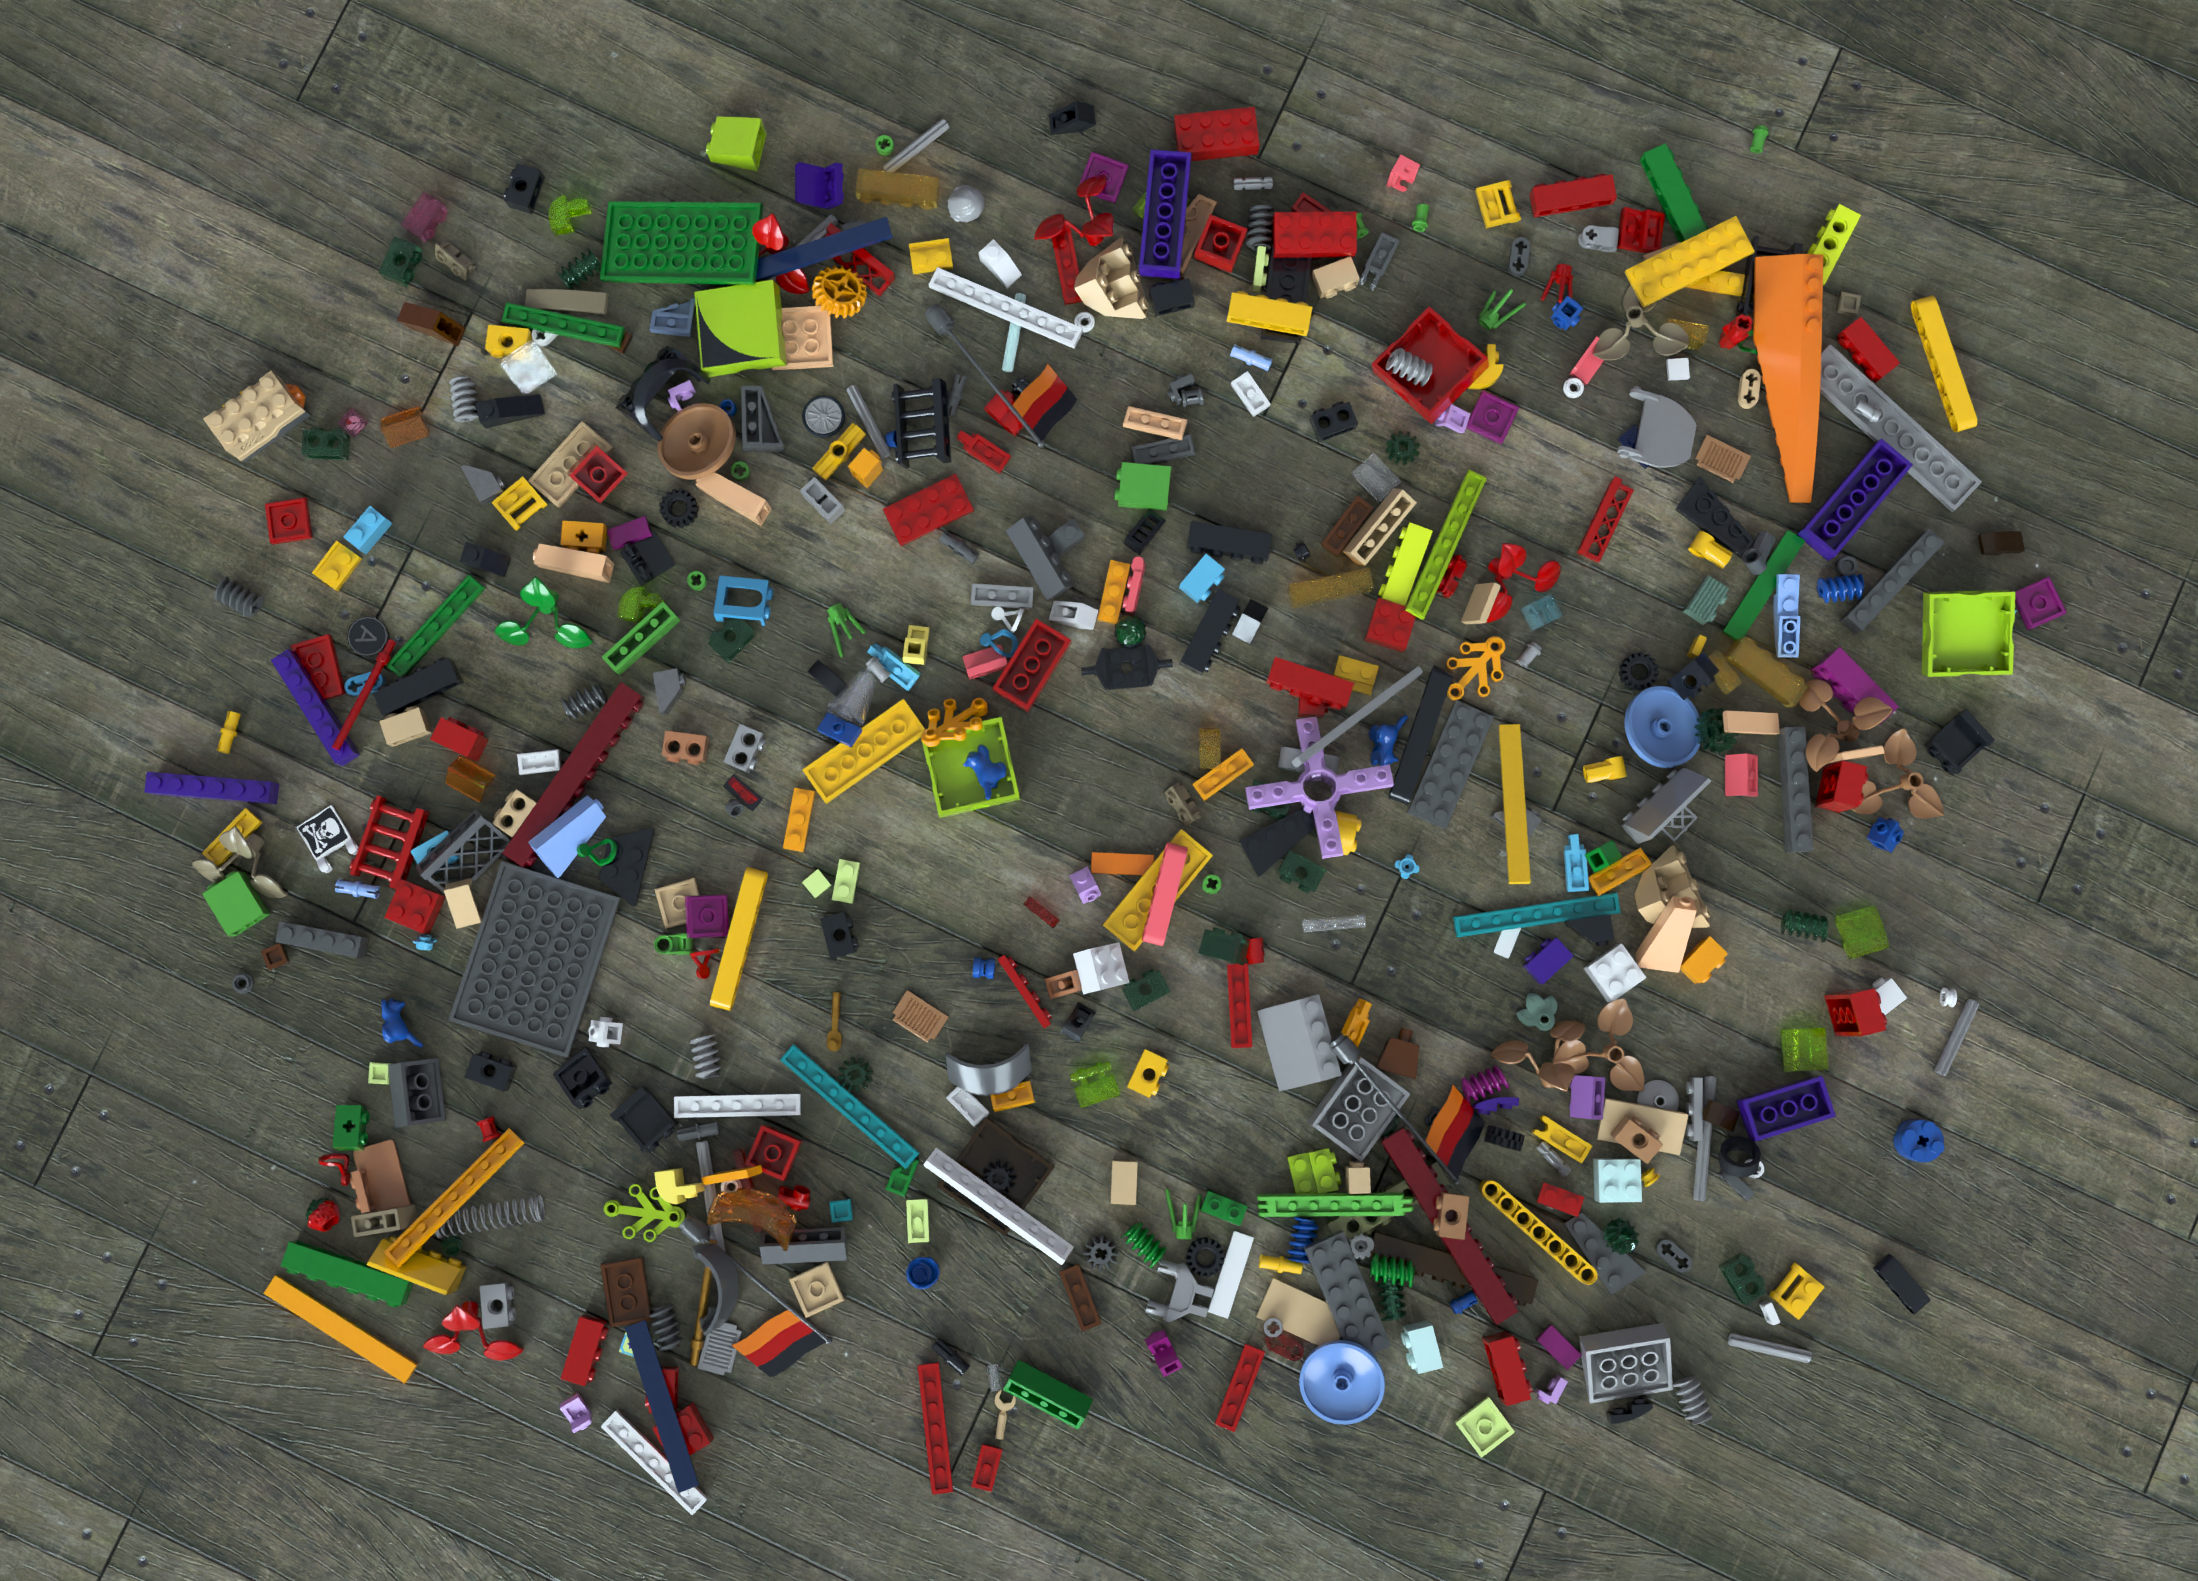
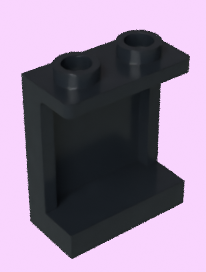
M1966 709L1955 715L1924 745L1927 748L1928 754L1939 760L1942 769L1954 775L1961 772L1963 766L1984 747L1992 744L1995 739Z
M646 1086L640 1087L610 1114L613 1120L618 1121L640 1146L642 1153L647 1151L651 1153L660 1145L658 1141L662 1137L668 1138L676 1131L674 1127L678 1124Z

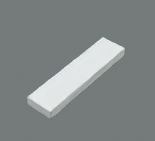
M1233 1231L1225 1261L1208 1308L1209 1313L1228 1319L1254 1237Z

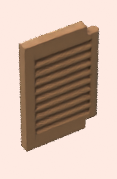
M1706 435L1695 459L1698 460L1697 466L1734 483L1735 479L1739 480L1751 456Z
M908 990L892 1012L895 1014L894 1022L927 1043L930 1038L935 1040L949 1018Z

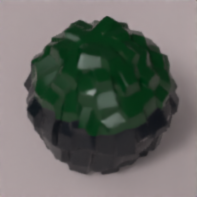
M1124 615L1115 624L1114 636L1122 646L1133 648L1141 644L1145 639L1147 633L1145 631L1146 624L1141 618Z

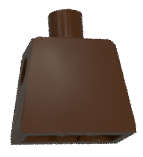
M1401 1027L1398 1039L1388 1037L1375 1068L1416 1079L1419 1045L1410 1043L1413 1031Z

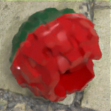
M327 1198L312 1200L306 1213L308 1227L323 1232L331 1230L332 1226L340 1221L338 1206Z

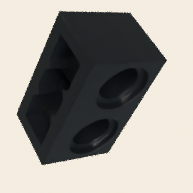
M1341 401L1333 404L1330 409H1318L1313 412L1310 418V423L1318 443L1355 430L1358 426L1350 402L1344 403ZM1344 413L1348 419L1341 421L1337 415ZM1325 420L1329 426L1323 428L1318 424V421Z

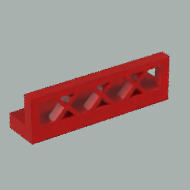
M830 223L826 228L827 235L825 237L842 231ZM863 248L849 252L853 255V262H843L841 255H839V258L837 256L831 258L840 266L843 265L845 270L851 268V273L853 274L857 273L858 265H866L869 269V274L860 275L858 273V278H863V284L879 297L895 280L894 272ZM881 277L886 282L880 289H877L872 283V278Z
M1616 476L1610 481L1576 552L1597 563L1600 562L1634 491L1621 484L1622 479ZM1620 489L1626 492L1625 499L1617 502L1615 498L1617 490ZM1614 506L1617 516L1608 520L1606 513L1610 507ZM1606 524L1609 531L1608 535L1600 538L1598 530L1601 525ZM1596 542L1600 548L1598 556L1588 552L1591 544Z

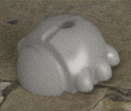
M1360 1233L1359 1236L1354 1235V1239H1349L1350 1248L1355 1259L1359 1257L1364 1259L1365 1256H1371L1370 1251L1374 1248V1241L1370 1237H1365L1363 1233Z

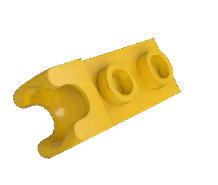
M1541 1115L1539 1119L1545 1124V1129L1543 1131L1532 1129L1531 1133L1582 1164L1592 1145L1548 1117Z

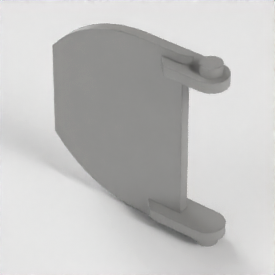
M1634 386L1630 390L1629 395L1644 401L1635 449L1620 446L1617 451L1619 457H1629L1634 461L1660 468L1674 467L1688 461L1691 456L1697 426L1692 416L1677 402L1649 391H1643L1639 386Z

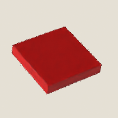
M306 497L265 503L270 544L274 545L313 538L308 499Z

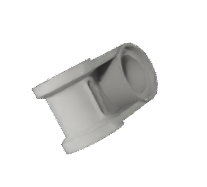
M1589 225L1578 236V244L1584 249L1615 252L1617 251L1619 229Z

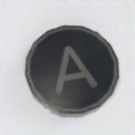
M370 616L361 617L354 621L349 627L347 634L348 645L352 651L368 658L375 657L379 652H382L388 639H390L389 631L384 622Z

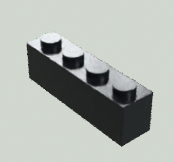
M1191 521L1186 549H1190V552L1202 554L1203 551L1209 552L1214 557L1226 555L1231 556L1230 559L1242 561L1244 558L1251 560V563L1263 564V562L1268 560L1272 534Z
M1217 589L1180 661L1181 666L1201 676L1204 671H1209L1213 663L1210 658L1213 653H1218L1222 645L1219 642L1222 635L1227 636L1232 626L1228 623L1231 617L1236 618L1241 608L1238 606L1240 600Z
M445 657L439 658L429 667H420L415 670L416 673L410 676H401L396 679L397 682L391 685L385 684L378 687V691L374 692L373 696L382 715L401 713L406 708L420 704L462 684L463 680L454 661Z

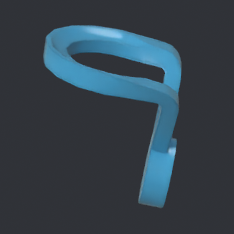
M1002 629L994 635L984 633L980 638L981 645L985 647L991 645L997 653L1006 658H1011L1018 648L1016 636L1007 629ZM1001 635L1009 637L1013 644L1011 652L1008 654L1003 652L995 645L993 640Z

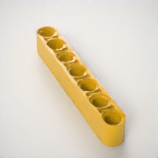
M1933 295L1911 302V312L1951 429L1956 433L1976 427V413L1938 302Z
M747 867L745 870L710 1000V1006L728 1011H731L733 1008L767 882L768 872L750 867Z
M1489 1179L1480 1183V1194L1573 1277L1586 1285H1591L1597 1280L1598 1274L1594 1267L1501 1185ZM1488 1184L1494 1185L1495 1191L1492 1195H1487L1485 1192ZM1504 1198H1509L1511 1202L1510 1207L1507 1209H1503L1501 1206ZM1521 1212H1525L1527 1216L1526 1221L1523 1223H1519L1517 1220V1216ZM1537 1226H1541L1543 1230L1539 1237H1535L1533 1234V1230ZM1556 1240L1558 1248L1556 1251H1551L1549 1244ZM1568 1255H1573L1574 1263L1568 1266L1565 1259ZM1589 1269L1590 1277L1583 1280L1581 1276L1582 1271Z

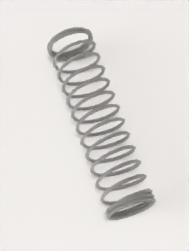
M535 1195L533 1205V1199L529 1196V1208L532 1215L530 1221L526 1219L525 1201L521 1197L522 1223L517 1218V1203L513 1199L512 1208L515 1222L511 1224L509 1220V1205L507 1200H505L504 1210L507 1223L503 1225L501 1222V1207L497 1201L496 1213L499 1220L497 1227L493 1224L492 1205L488 1203V1215L491 1222L489 1228L485 1226V1211L483 1205L480 1204L479 1212L483 1224L480 1230L477 1227V1213L473 1205L471 1207L474 1223L473 1231H470L468 1227V1210L464 1207L465 1232H462L460 1229L461 1218L460 1212L457 1210L455 1212V1220L458 1227L457 1233L454 1234L452 1231L453 1223L451 1216L450 1222L449 1219L447 1220L450 1229L449 1234H445V1223L440 1227L441 1234L439 1229L435 1234L438 1238H443L444 1236L449 1237L451 1233L457 1236L459 1231L462 1234H466L467 1230L471 1233L475 1229L481 1232L483 1228L490 1230L492 1226L498 1229L500 1224L505 1228L508 1223L511 1226H514L516 1222L522 1225L524 1221L531 1223L533 1219L536 1222H540L545 1217L543 1199L541 1195ZM538 1200L540 1204V1214L538 1209Z

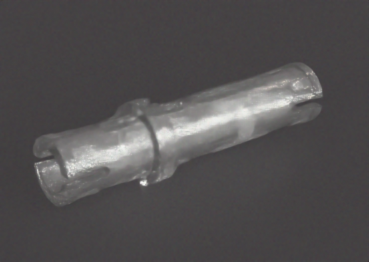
M1365 914L1331 918L1321 916L1320 919L1302 920L1304 933L1314 931L1327 933V930L1366 928Z

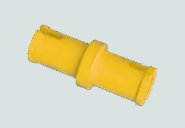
M227 711L224 727L220 729L222 734L216 751L230 754L233 739L237 737L236 729L241 714Z
M1260 1255L1259 1268L1277 1270L1278 1273L1285 1271L1301 1274L1303 1263L1284 1259V1256H1279L1278 1258Z

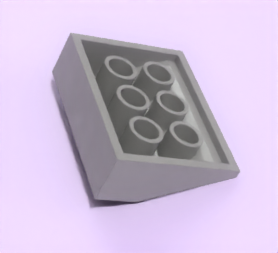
M1686 768L1673 769L1666 776L1668 780L1663 785L1659 783L1652 789L1654 794L1651 797L1643 798L1637 804L1639 808L1634 813L1630 811L1623 817L1624 823L1620 827L1637 844L1651 840L1711 780Z
M1319 994L1257 1011L1279 1092L1342 1076L1336 1054L1332 1051V1046L1329 1044L1332 1039Z
M1360 1056L1357 1061L1394 1105L1400 1109L1410 1096V1093ZM1353 1063L1346 1066L1341 1073L1342 1076H1339L1307 1120V1123L1362 1162L1397 1113Z
M1663 1323L1579 1336L1589 1403L1673 1390L1670 1337Z

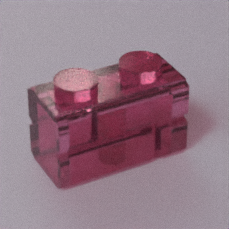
M423 192L402 221L401 226L413 236L426 242L427 239H431L434 236L435 228L439 222H444L448 209L441 202Z

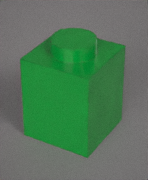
M1613 840L1585 854L1594 873L1623 858Z

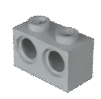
M815 477L800 490L802 496L830 525L845 512L843 505Z
M739 724L723 762L750 773V770H754L757 765L758 759L756 756L759 750L762 751L766 744L765 735ZM749 735L755 736V742L752 745H747L745 742ZM741 754L747 755V761L744 764H738L737 758Z

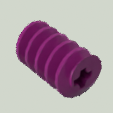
M1496 1065L1492 1067V1071L1486 1068L1485 1075L1479 1071L1477 1072V1078L1471 1074L1469 1075V1081L1465 1077L1461 1079L1462 1090L1469 1104L1470 1097L1478 1101L1479 1093L1483 1098H1486L1485 1091L1493 1095V1088L1501 1092V1085H1504L1509 1089L1505 1075Z

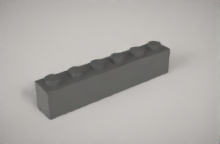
M1930 528L1922 532L1868 589L1861 600H1858L1839 621L1854 635L1861 632L1945 542Z
M1784 727L1780 729V734H1778L1785 853L1813 851L1808 761L1806 758L1805 727Z

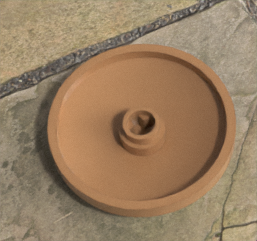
M708 403L693 404L678 411L667 421L660 433L664 438L658 442L657 450L661 463L674 476L689 480L703 478L718 470L730 457L736 442L735 425L728 414L720 407Z

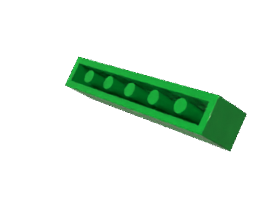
M1665 143L1644 152L1639 161L1677 241L1682 243L1708 230L1707 223L1702 220L1699 214L1698 204L1693 202L1690 187L1687 184L1685 185L1682 171L1674 162L1672 150L1668 149Z
M298 1240L288 1243L281 1263V1267L287 1268L286 1271L288 1273L296 1275L302 1273L307 1275L306 1278L309 1280L319 1281L320 1279L326 1281V1285L335 1288L342 1286L349 1293L358 1294L360 1292L366 1294L367 1299L373 1301L381 1299L386 1301V1305L396 1308L407 1303L413 1285L410 1281L370 1267L365 1262Z

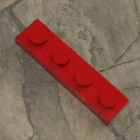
M1065 225L1063 231L1051 239L1064 304L1068 305L1083 301L1074 289L1079 269L1070 226Z
M1003 955L998 958V961L1043 1028L1045 1029L1051 1025L1049 1021L1052 1019L1046 1008L1043 1010L1038 1005L1040 999L1034 991L1029 992L1026 987L1029 983L1023 974L1018 975L1014 968L1017 965L1012 957L1007 958Z
M1248 964L1227 965L1231 1048L1252 1047Z
M1246 1343L1244 1344L1215 1420V1425L1235 1432L1264 1357V1350Z

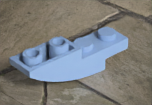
M1777 574L1776 594H1774L1773 599L1774 639L1777 657H1799V574Z

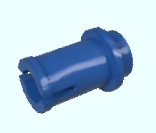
M1469 1291L1456 1300L1453 1298L1449 1305L1456 1315L1458 1313L1462 1314L1463 1310L1478 1303L1474 1293Z

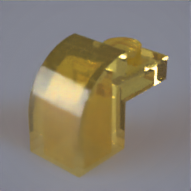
M1220 728L1198 729L1200 769L1221 768Z

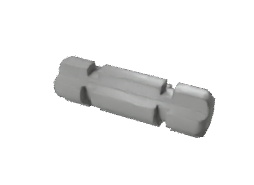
M1234 178L1233 186L1235 190H1242V188L1254 190L1261 189L1262 187L1264 189H1272L1273 178Z
M1541 1141L1537 1145L1536 1149L1541 1154H1544L1545 1159L1554 1168L1558 1169L1557 1171L1561 1176L1565 1177L1571 1172V1168L1566 1163H1563V1159L1553 1149H1550L1546 1141Z

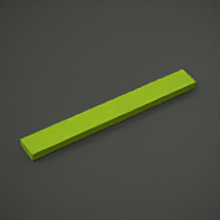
M1468 469L1405 608V611L1422 620L1429 610L1487 479Z

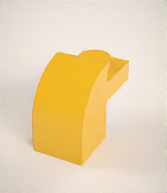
M1487 344L1484 349V355L1488 357L1489 367L1467 389H1486L1492 386L1501 375L1503 364H1495L1499 361V351H1496V344Z

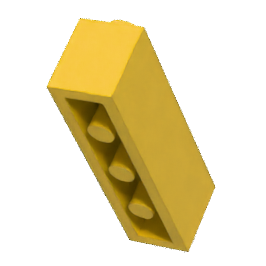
M1237 291L1236 293L1232 292L1227 322L1307 336L1312 307L1304 302L1294 304L1282 298L1272 300L1268 299L1265 295L1250 296L1246 292Z

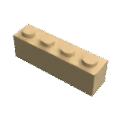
M1393 488L1342 551L1355 564L1365 566L1417 502L1403 489Z

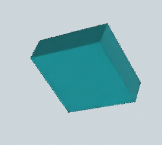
M851 1198L829 1202L832 1223L853 1220Z

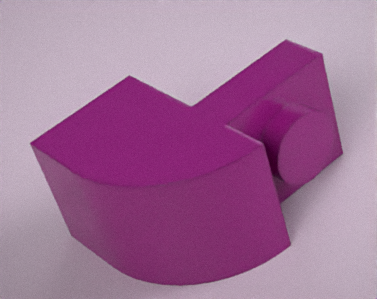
M1164 1330L1153 1332L1148 1338L1144 1339L1164 1377L1183 1368Z

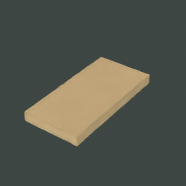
M581 421L532 475L528 482L560 509L579 487L567 474L571 467L594 443L607 455L613 450V447Z
M1604 1098L1603 1120L1599 1121L1596 1135L1597 1140L1618 1143L1611 1136V1132L1625 1115L1631 1119L1635 1116L1644 1123L1643 1128L1647 1131L1651 1128L1661 1136L1659 1140L1663 1146L1659 1149L1660 1152L1680 1155L1688 1120L1687 1113ZM1636 1134L1633 1141H1640L1643 1134Z
M1272 1278L1256 1314L1257 1318L1264 1321L1276 1318L1281 1321L1283 1330L1318 1346L1330 1341L1339 1340V1331L1325 1301ZM1272 1321L1271 1324L1276 1326L1277 1323Z

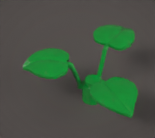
M537 576L526 584L520 592L521 598L527 604L537 606L527 623L521 627L518 622L507 620L498 624L495 629V634L503 641L516 646L525 645L528 643L530 636L524 630L529 627L538 612L541 611L544 614L554 612L555 629L557 630L554 637L561 645L579 649L593 643V640L578 625L564 623L561 627L559 626V607L556 606L559 595L554 590H550Z

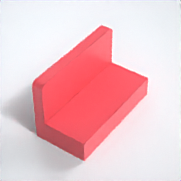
M1596 336L1569 374L1573 378L1581 380L1585 386L1604 361L1593 355L1596 343L1600 339L1598 336Z
M996 645L1000 650L1003 651L1002 645ZM992 647L963 656L969 680L1003 670L1008 664L1006 657L997 653Z
M1732 754L1725 756L1726 796H1758V755Z

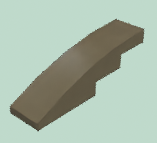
M527 289L525 306L551 312L569 313L571 315L607 314L609 294L563 289Z

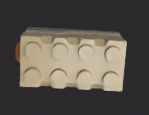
M270 371L261 377L254 386H248L242 391L240 396L230 399L223 408L213 411L203 420L224 449L245 463L311 415L304 407L306 396L297 385L287 384L274 372Z

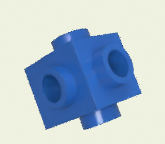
M1567 296L1563 302H1557L1552 308L1554 313L1551 319L1558 328L1567 330L1570 325L1575 327L1581 319L1579 314L1583 307L1577 301Z
M1879 817L1876 823L1872 825L1866 838L1874 847L1892 853L1896 845L1902 840L1904 831L1899 827V822L1896 820Z

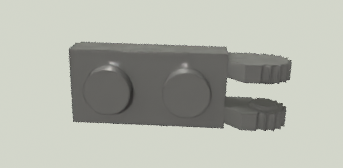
M1384 232L1381 233L1364 267L1365 270L1359 280V284L1363 285L1368 273L1371 272L1376 275L1370 285V289L1374 291L1380 277H1383L1400 242L1399 239Z

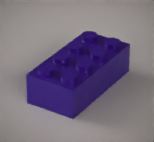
M1818 1075L1736 1100L1748 1138L1752 1141H1759L1836 1117L1823 1076Z

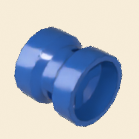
M974 957L973 978L985 976L987 979H994L995 959L982 960L981 957Z

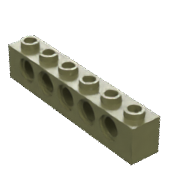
M1434 1160L1427 1164L1428 1167L1432 1166L1438 1177L1435 1179L1438 1184H1443L1446 1188L1450 1183L1439 1163ZM1402 1178L1378 1193H1402L1405 1189L1410 1188ZM1412 1193L1413 1203L1405 1204V1205H1414L1415 1203H1417V1205H1420V1204L1418 1203V1201L1416 1200L1415 1196L1413 1195V1193ZM1336 1216L1327 1221L1326 1224L1332 1234L1342 1230L1350 1246L1349 1239H1354V1235L1359 1236L1360 1233H1363L1367 1236L1374 1231L1373 1228L1379 1224L1384 1226L1390 1223L1393 1216H1376L1372 1221H1367L1365 1216ZM1351 1220H1355L1358 1224L1355 1231H1348L1347 1224Z

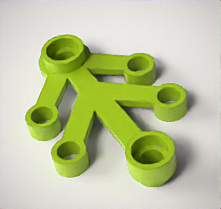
M640 1184L631 1185L629 1193L631 1196L636 1197L644 1208L624 1206L615 1199L609 1200L604 1205V1212L609 1217H615L619 1214L642 1217L632 1226L624 1228L623 1236L626 1239L634 1238L636 1233L652 1220H663L654 1229H648L644 1232L643 1237L647 1242L654 1241L657 1235L669 1226L673 1228L679 1227L685 1219V1212L678 1206H672L662 1199L661 1196L655 1197L653 1192L657 1188L654 1187L650 1190V1197L658 1200L664 1211L656 1210L644 1194ZM637 1186L639 1188L638 1194L633 1193V1187ZM610 1205L615 1206V1211L613 1213L609 1211ZM672 1213H676L678 1215V1219L676 1221H673L671 1219ZM627 1229H632V1236L626 1234ZM649 1231L653 1232V1239L647 1237Z

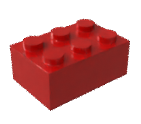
M1842 760L1823 767L1815 807L1838 813L1859 807L1864 798V793H1862L1863 784L1865 785L1868 779L1867 766Z
M1507 1331L1482 1337L1499 1400L1506 1406L1531 1400L1530 1393L1533 1391L1530 1381L1526 1380L1524 1375L1527 1369L1524 1360L1520 1359L1518 1351L1521 1350L1518 1339L1514 1338V1335Z

